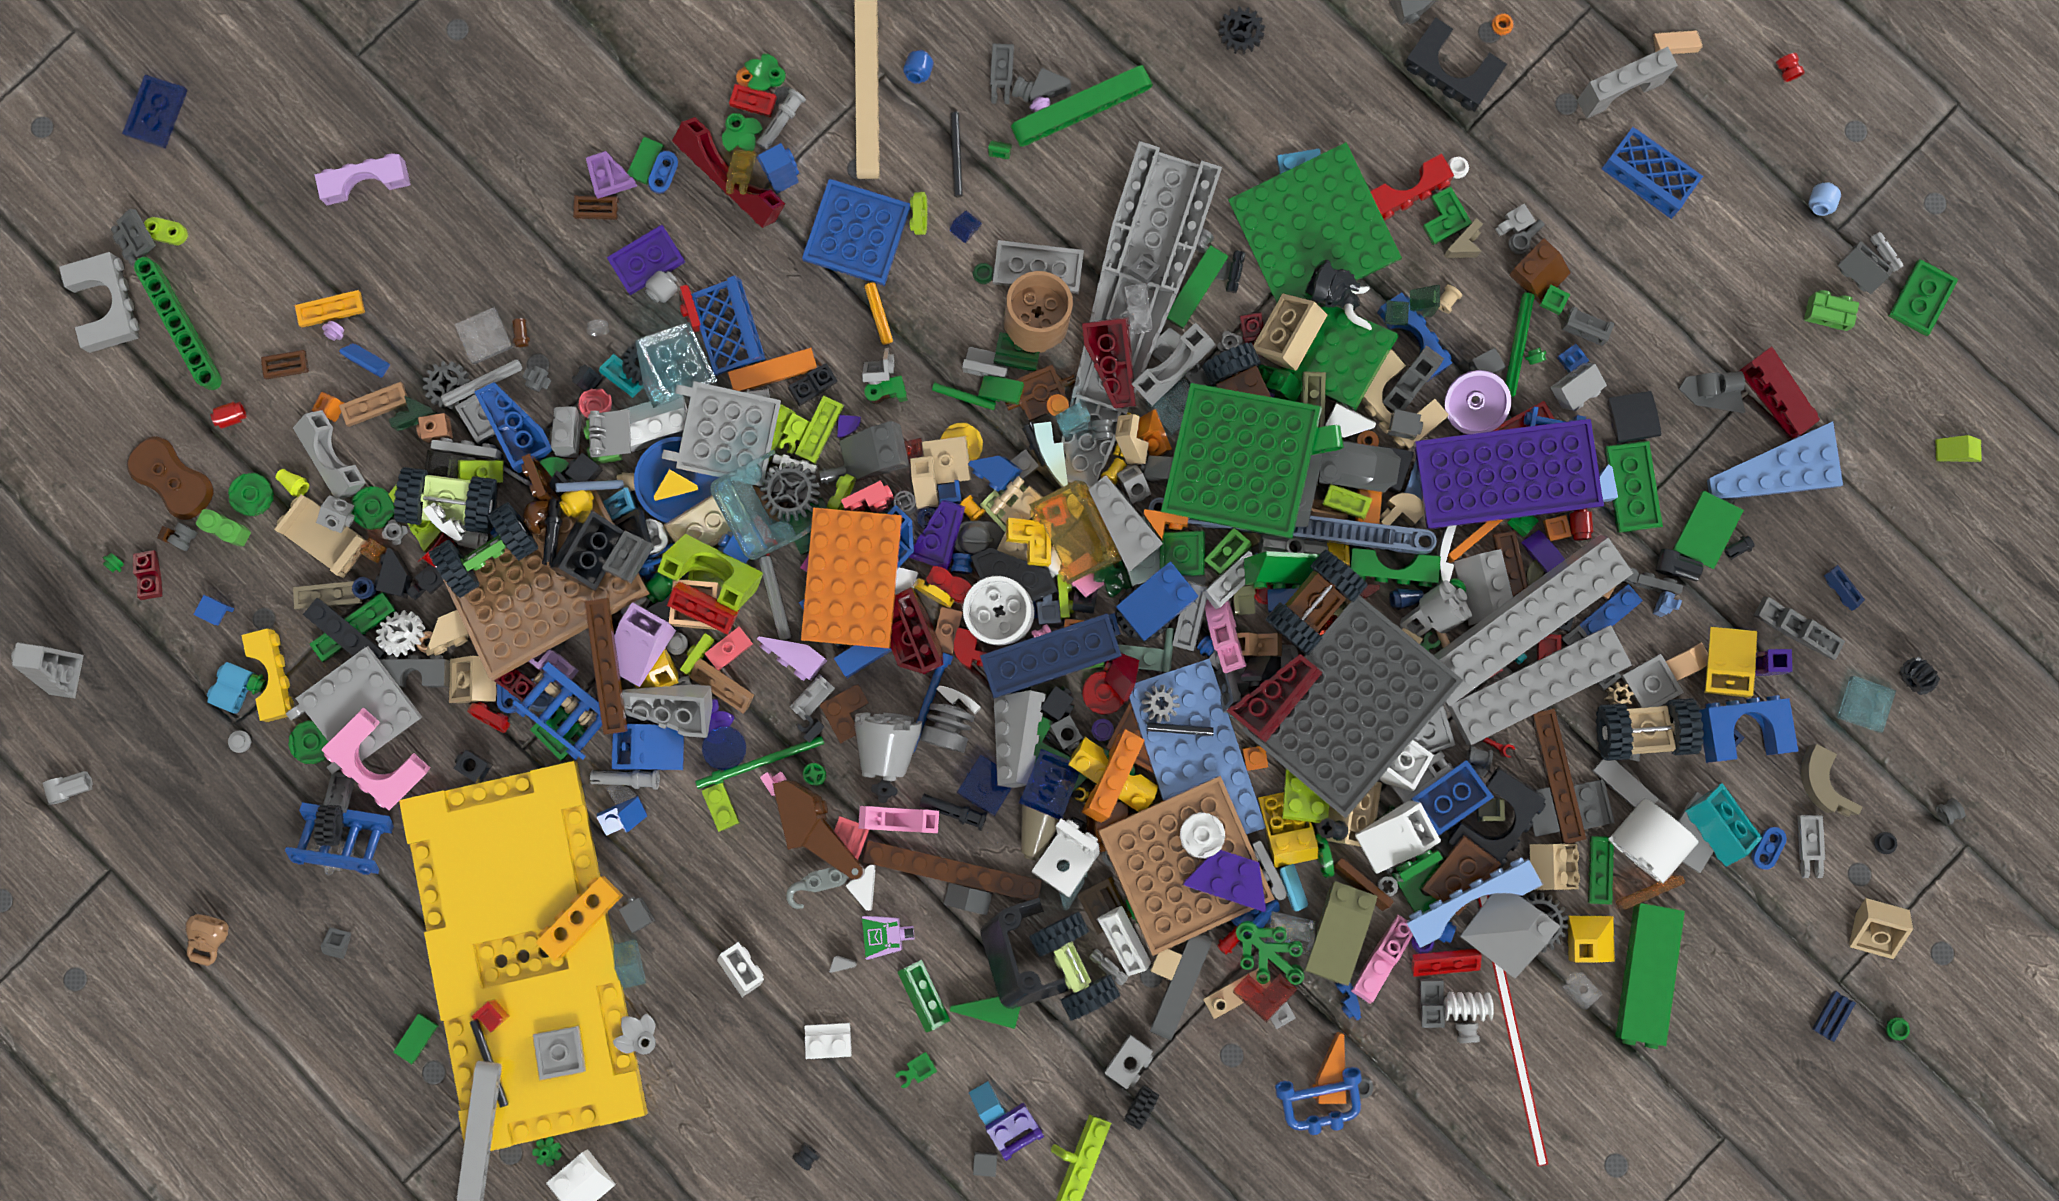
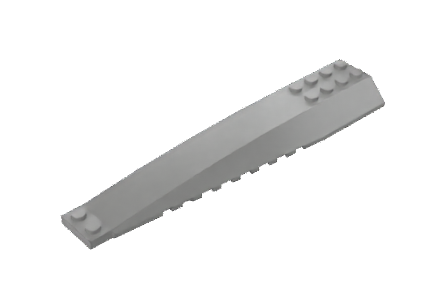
M1141 141L1138 143L1112 223L1090 322L1128 317L1134 381L1147 367L1196 250L1222 169L1220 166L1201 161L1200 165L1160 153V147ZM1141 255L1159 265V271L1147 285L1129 274V269ZM1084 346L1061 443L1063 442L1067 482L1090 489L1098 482L1101 470L1104 469L1116 441L1115 433L1118 416L1126 415L1129 407H1113L1101 378L1093 365L1094 363ZM1112 420L1111 432L1113 433V438L1092 440L1094 432L1091 427V421Z

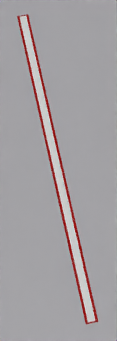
M1489 895L1478 898L1480 909L1488 900ZM1492 961L1537 1167L1548 1165L1507 975L1502 968Z

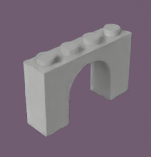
M1666 47L1589 82L1577 101L1586 119L1605 111L1618 96L1640 85L1644 93L1662 85L1678 65L1669 47Z
M107 252L59 267L64 287L75 293L95 286H107L112 295V305L106 316L98 321L75 327L81 349L91 353L140 338L138 334L140 326L133 315L135 308L127 292L129 284L123 276L122 270H124V265L119 257Z

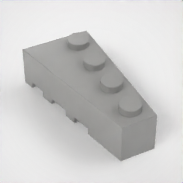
M16 643V647L12 651V666L49 695L75 698L84 655L42 646Z

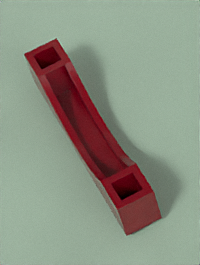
M696 117L681 122L672 142L696 166L707 174L726 195L732 198L755 223L762 228L774 223L783 210L785 203L771 189L753 186L734 174L719 155L710 131Z

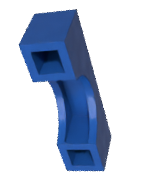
M1400 293L1382 305L1377 313L1389 330L1401 328L1411 332L1419 342L1420 353L1427 345L1444 358L1439 368L1429 379L1431 380L1452 364L1451 356L1446 349H1442L1438 344L1439 339L1436 334L1428 330L1424 317L1421 314H1417L1413 309L1414 305L1411 299Z

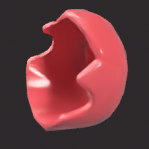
M590 389L584 391L579 397L578 408L586 418H588L590 411H599V413L611 411V395H608L603 389Z

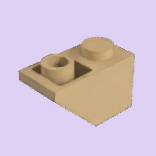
M457 610L438 618L426 650L427 656L435 654V656L447 651V647L452 645L458 647L468 641L469 634Z

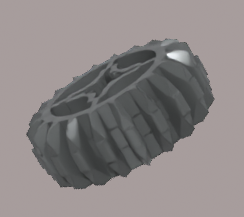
M794 462L790 463L789 468H787L785 463H782V470L774 466L773 468L776 472L774 475L771 472H767L771 479L762 480L767 487H761L760 491L767 494L761 496V500L768 501L764 507L766 509L772 507L770 510L772 516L778 512L777 518L779 520L785 514L787 522H790L791 515L794 516L796 521H799L798 514L801 513L806 518V509L813 512L810 504H818V500L813 497L820 496V492L814 490L819 488L820 485L816 482L812 483L816 480V476H809L811 473L809 468L803 471L804 466L802 464H799L797 469H795ZM794 475L804 480L791 483L787 481L785 476ZM780 481L782 485L781 491L773 498L774 487ZM785 484L792 490L796 489V491H793L796 500L789 494L785 495V493H788ZM808 486L807 497L801 504L799 494L804 490V487ZM791 501L796 507L789 509L780 507L777 504Z
M1534 892L1529 893V899L1526 895H1522L1521 897L1532 905L1539 903L1546 906L1550 912L1544 914L1552 920L1554 918V922L1560 926L1547 943V947L1550 950H1554L1553 942L1560 945L1562 942L1558 937L1567 936L1566 933L1562 932V928H1569V925L1563 924V920H1567L1569 917L1567 915L1561 916V913L1565 911V907L1557 908L1560 901L1554 900L1551 903L1552 895L1548 894L1544 899L1543 892H1539L1537 898ZM1545 946L1541 952L1546 953L1547 947Z

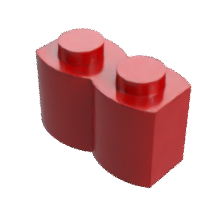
M933 566L926 579L927 584L934 585L943 590L955 602L964 604L966 595L972 588L965 579L953 577L949 571L938 566Z

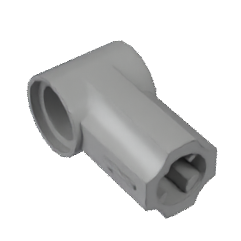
M83 771L65 778H54L42 784L48 805L67 801L71 796L92 790L93 782L88 772Z

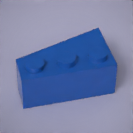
M782 143L757 156L776 194L799 183L797 175L800 173L794 161L795 159L790 149H784Z

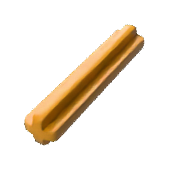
M868 283L865 285L866 294L883 345H887L893 342L876 283Z

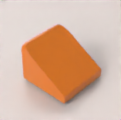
M321 392L312 411L323 410L329 420L336 422L341 414L339 405L344 404V402Z

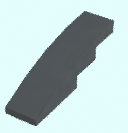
M1763 596L1753 615L1784 635L1831 660H1836L1845 643L1843 639L1813 619H1806L1793 609L1783 607L1770 597Z

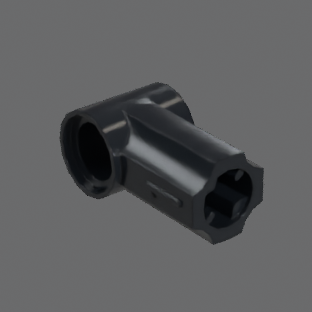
M1661 549L1655 569L1656 572L1669 576L1677 575L1693 581L1699 580L1704 568L1702 562L1680 556L1681 554L1674 550Z

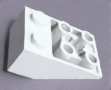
M1408 800L1355 834L1375 873L1420 855L1441 842L1421 803Z

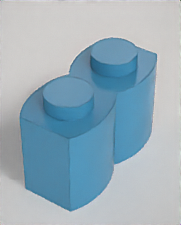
M226 662L217 671L218 679L216 684L211 686L207 693V703L237 714L249 691L246 689L247 683L251 675L256 673Z

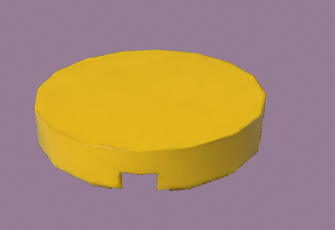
M956 423L949 426L940 439L966 436L969 462L977 460L983 450V440L980 432L967 423Z
M918 578L913 584L915 589L932 600L951 608L954 599L949 594L934 585L928 584L927 586L924 584L925 580Z

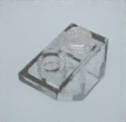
M1147 283L1125 286L1130 334L1152 332L1153 325Z

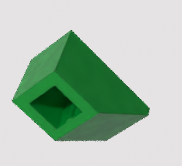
M1262 364L1258 367L1268 391L1275 394V398L1294 402L1297 400L1301 393V381L1291 372Z

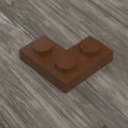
M859 684L820 704L840 744L856 736L855 722L850 714L869 704Z

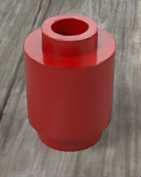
M230 402L213 408V413L210 414L213 424L221 429L242 422V419L247 418L241 402Z
M1587 509L1574 510V513L1569 514L1570 530L1575 541L1592 539V512L1587 511Z

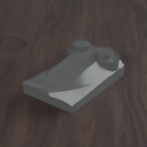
M1343 441V449L1323 453L1319 483L1383 493L1391 486L1397 484L1401 458L1395 454L1393 449Z

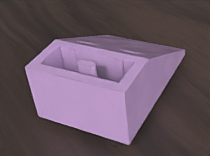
M633 602L620 620L614 638L620 676L640 687L676 630L665 620Z

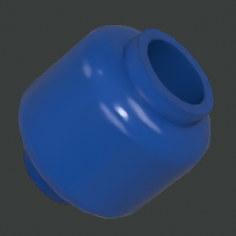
M923 50L910 52L903 67V72L907 79L916 84L927 81L934 65L933 59Z

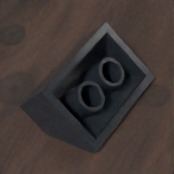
M592 510L582 511L549 568L573 582L596 591L606 573L602 567L624 531Z

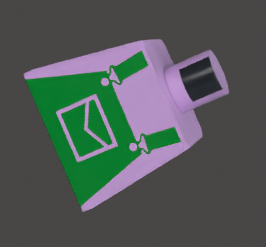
M862 916L866 960L902 950L903 940L915 939L914 927H900V918Z

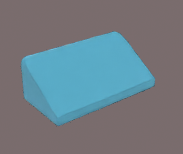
M1291 864L1278 868L1292 910L1299 911L1307 907L1308 901L1295 865Z

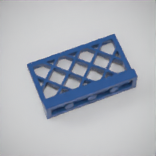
M1634 127L1631 128L1602 167L1604 172L1671 219L1682 208L1687 198L1703 178L1697 171ZM1633 135L1637 138L1641 146L1631 147L1630 137ZM1647 150L1657 152L1658 158L1649 159ZM1633 151H1642L1644 160H1634ZM1628 152L1629 161H1623L1617 156L1618 153ZM1665 162L1674 164L1676 171L1667 172ZM1659 163L1661 172L1652 173L1650 164ZM1645 164L1647 174L1637 171L1636 165ZM1688 174L1695 181L1692 184H1684L1682 175ZM1668 176H1677L1679 185L1670 186ZM1663 177L1665 186L1657 185L1654 182V178ZM1680 189L1682 199L1678 200L1674 197L1671 190Z
M734 275L727 278L725 282L691 294L700 321V331L715 376L754 362L760 363L766 360L741 279ZM727 287L729 295L724 302L716 298L719 291ZM704 295L710 297L705 309L699 307L697 298ZM715 300L724 304L718 316L709 312ZM727 307L734 309L735 312L731 322L722 318ZM708 314L717 318L712 329L705 327L704 324ZM721 320L730 324L724 336L715 332ZM733 327L741 331L738 342L729 339ZM714 334L723 338L718 349L711 347L710 341ZM727 340L736 344L731 356L722 352ZM740 347L746 349L749 358L742 361L735 359ZM720 354L728 357L729 360L726 366L718 369L716 362Z

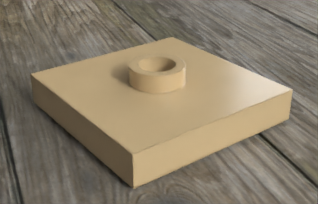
M966 436L922 442L924 457H933L935 481L937 484L954 482V480H972L970 466L968 465L969 455Z

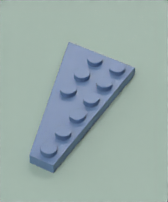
M1833 422L1707 479L1709 493L1724 500L1843 486Z

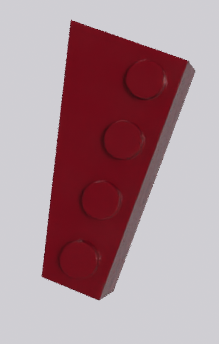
M1772 346L1739 370L1743 372L1748 386L1792 440L1820 420L1817 411L1810 405Z
M1300 654L1281 668L1277 674L1260 684V687L1247 694L1239 703L1231 706L1226 711L1266 742L1322 672Z

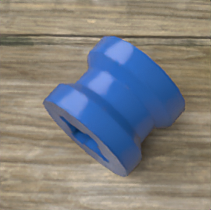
M954 553L952 555L954 565L951 567V572L972 574L971 562L973 561L971 556L973 555Z

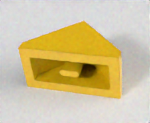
M669 469L654 495V500L657 501L696 491L698 487Z

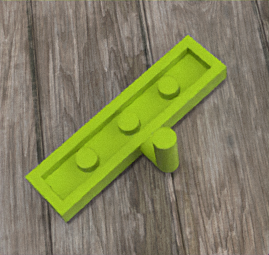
M1089 1114L1074 1153L1064 1150L1057 1144L1052 1145V1153L1070 1162L1056 1201L1082 1200L1111 1122Z

